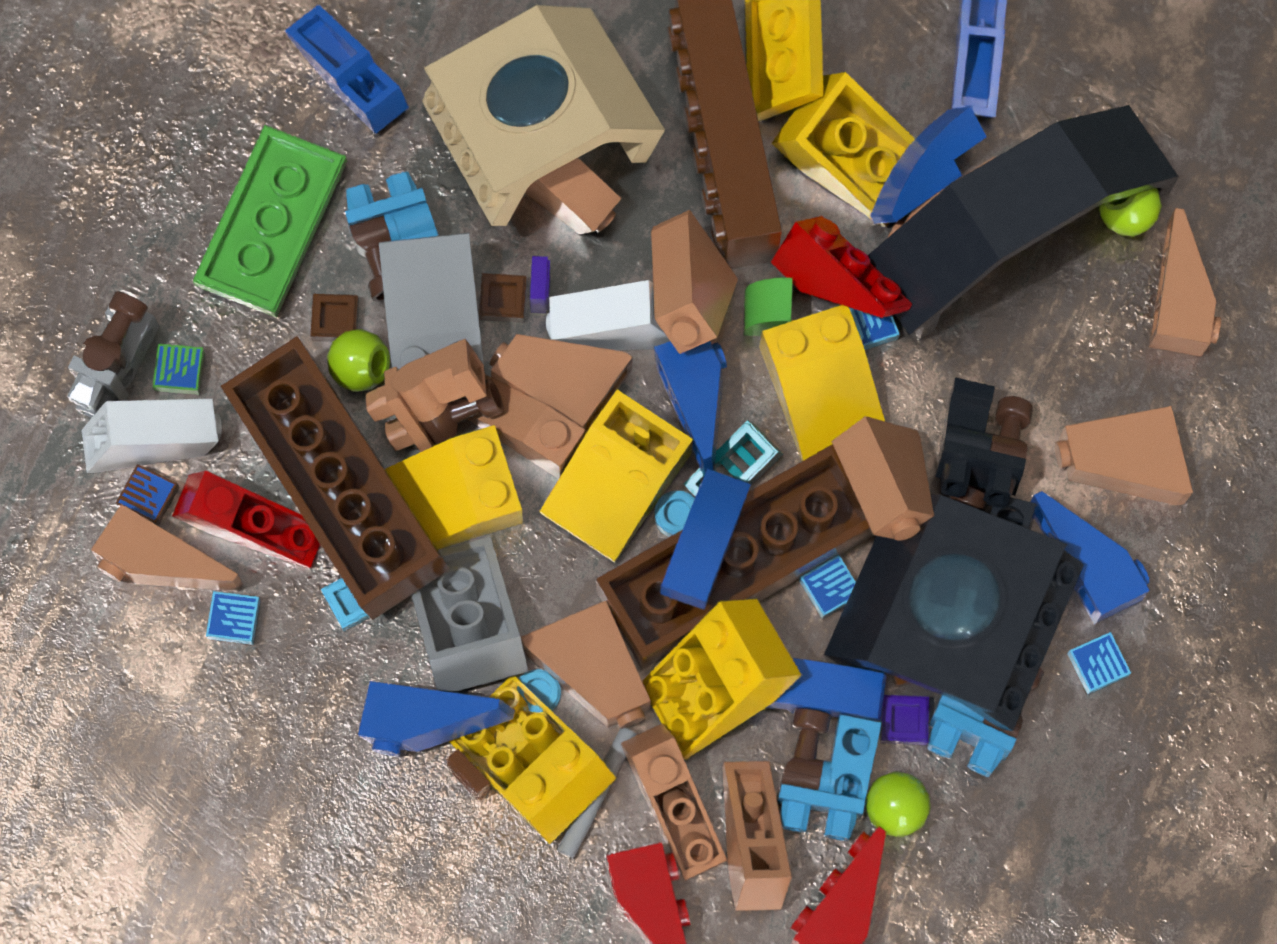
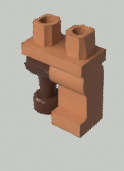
M466 338L409 362L400 369L396 366L384 371L385 385L366 393V408L374 422L393 415L397 417L385 423L386 436L395 451L416 445L420 452L435 446V444H440L454 438L458 423L480 412L486 418H491L504 412L503 401L497 386L491 379L485 380L484 365Z

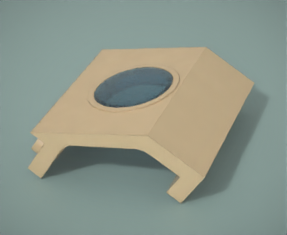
M536 5L424 67L431 80V84L426 90L422 102L491 226H507L527 188L544 175L609 142H620L632 163H646L665 131L591 8Z

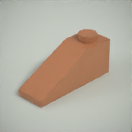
M1175 208L1166 227L1149 347L1202 357L1210 343L1216 344L1218 340L1221 317L1214 316L1216 299L1184 209Z
M485 374V380L491 379L497 386L503 401L504 412L491 418L484 417L480 412L468 418V420L481 429L495 425L501 442L559 480L585 437L586 430L550 406Z
M122 504L91 549L96 559L100 562L97 568L117 582H121L123 577H126L136 584L238 592L243 585L236 572Z
M769 761L724 762L722 771L727 860L735 911L781 910L792 876Z

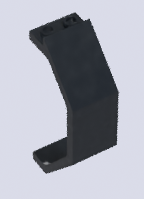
M1130 105L1057 121L949 184L874 249L868 257L870 258V263L884 277L893 280L900 287L901 293L912 303L908 311L895 315L908 335L915 332L920 340L935 331L939 317L946 308L1007 259L1104 203L1157 188L1161 198L1171 192L1179 176Z

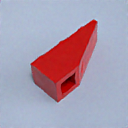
M823 216L796 221L771 261L786 278H792V284L800 292L881 318L908 311L912 306V303L901 293L900 287L893 280L884 277L870 263L868 255L862 250L855 248L840 234L838 226Z
M206 470L188 475L172 514V517L209 534L307 569L311 568L320 545L301 514Z
M878 826L872 836L864 831L861 833L847 852L853 858L850 865L843 873L836 868L832 871L818 890L825 897L815 911L806 906L790 928L797 934L790 944H862L869 932L886 837L885 830Z
M662 842L606 855L617 908L647 944H686L683 928L691 925L685 899H675L672 882L679 880V874L673 852L665 854Z

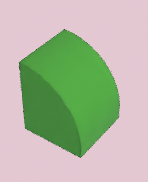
M792 278L765 279L754 282L746 287L743 335L761 336L763 330L791 322Z

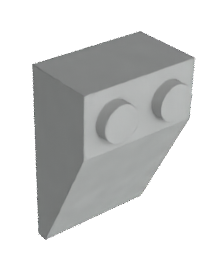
M469 232L379 242L392 368L397 366L400 369L409 362L465 338L484 365Z
M491 536L438 550L450 570L412 594L436 689L438 691L456 692L528 672L521 637Z

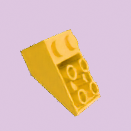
M616 390L589 428L539 512L615 563L690 457L693 439L627 395Z
M758 599L720 601L642 680V683L660 722L674 736L685 760L774 703L802 674Z
M511 676L488 698L500 699L515 710L513 719L448 742L456 750L459 749L518 814L551 844L617 778L582 739L519 679ZM517 686L524 692L525 699L530 704L537 705L543 712L529 711L527 702L517 691Z

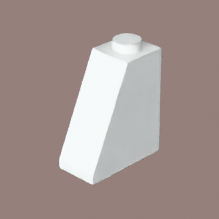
M650 280L549 297L550 313L546 316V329L551 340L617 351L653 350L655 346L670 341L655 320L653 283Z
M213 399L106 401L82 429L87 473L136 467L137 464L143 466L205 456L218 443L222 432L220 416L214 414Z

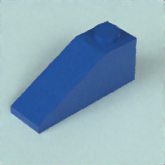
M671 341L654 347L656 369L684 433L693 439L692 451L704 476L707 469L714 471L723 390L721 369L727 368V362L718 342L711 344L708 341L679 354Z
M1043 491L1033 496L1030 502L1036 503L1034 519L1043 535L1066 543L1065 551L1084 564L1074 590L1094 625L1143 600L1150 591L1147 586L1150 580L1146 569L1138 559L1133 561L1125 548Z
M370 681L358 736L373 744L372 751L376 753L399 756L400 750L419 752L512 720L515 710L500 699Z

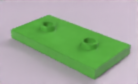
M264 125L193 279L194 286L277 318L346 166V156Z

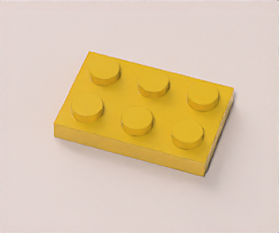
M745 0L746 67L758 121H763L824 97L821 0Z

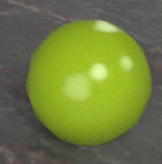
M1155 188L1104 203L1099 206L1102 220L1108 229L1121 236H1137L1153 227L1158 220L1162 205L1158 190Z
M363 329L345 331L332 342L326 357L329 374L340 387L353 392L372 390L385 379L384 371L388 370L390 366V354L387 346L378 335Z
M894 771L881 776L872 783L865 798L866 813L871 823L876 828L879 826L885 830L886 835L900 838L914 833L923 827L931 810L930 795L924 784L918 778L908 773Z

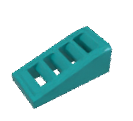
M747 420L716 451L714 471L717 472L716 469L722 464L735 479L752 485L784 454L755 424ZM748 440L763 453L758 460L743 446ZM735 452L749 465L745 472L729 458ZM700 468L684 483L695 497L704 478Z

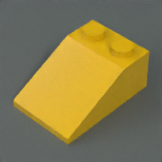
M846 72L823 75L824 97L797 107L771 144L801 172L871 219L870 215L883 185L895 164L915 138ZM878 223L882 227L889 225V223Z
M840 305L762 331L759 348L801 461L832 445V441L865 416L885 421L865 349L849 307Z
M495 425L448 439L385 468L437 549L523 523L522 507Z

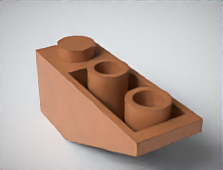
M660 724L621 742L620 744L670 852L674 854L676 864L684 880L727 861L676 740L663 724Z

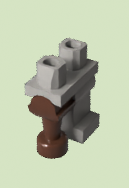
M115 291L105 312L109 323L102 335L87 338L83 343L85 347L83 360L73 356L68 366V369L75 377V381L67 397L70 401L77 404L75 408L79 413L90 418L96 414L106 401H126L129 395L126 388L133 381L160 327L154 315L146 312L148 306L128 294Z

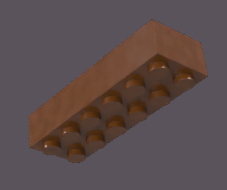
M675 0V8L668 9L670 26L667 27L668 41L671 53L677 52L678 67L675 68L679 92H685L687 107H684V116L688 134L694 133L696 148H693L692 152L695 170L697 174H703L704 189H701L704 213L706 216L712 215L713 230L710 231V239L731 269L769 263L779 249L782 229L732 0Z
M298 336L220 386L360 608L372 620L450 570L330 382Z
M832 444L748 492L705 610L660 594L662 582L682 530L596 579V593L602 602L606 600L620 633L643 669L668 655L720 601L758 599L760 602L798 580L804 574L845 553L874 535Z

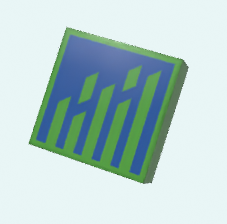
M158 344L152 386L154 391L200 395L205 355L203 347Z

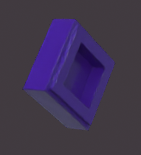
M532 256L531 313H546V311H549L551 270L548 257Z
M884 695L881 711L880 743L927 745L929 697Z

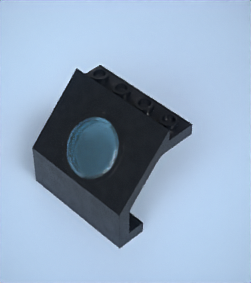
M930 494L934 516L920 526V531L916 535L902 541L876 536L824 655L839 665L870 670V668L877 669L951 698L965 705L999 729L1013 731L1084 564L1065 551L1067 544L943 495Z

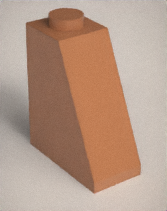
M576 158L537 179L525 192L526 195L578 234L590 233L595 230L601 232L616 215L612 209L621 200L580 158Z
M688 210L654 226L651 231L655 320L679 354L718 337L738 281L737 276L691 210Z
M516 334L509 345L503 342L497 348L489 365L493 367L491 369L492 378L550 406L585 429L587 433L615 391L619 389L632 371V356L623 351Z
M1172 406L1067 425L1058 438L1059 441L1054 444L1057 464L1060 469L1066 468L1069 481L1171 505L1185 504L1193 493Z
M865 416L832 441L873 535L897 541L906 540L916 535L920 531V526L934 516L922 443L917 430Z
M606 600L521 636L525 655L538 667L547 671L555 678L565 691L607 728L616 724L619 725L620 729L628 728L646 718L643 712L650 710L651 700Z

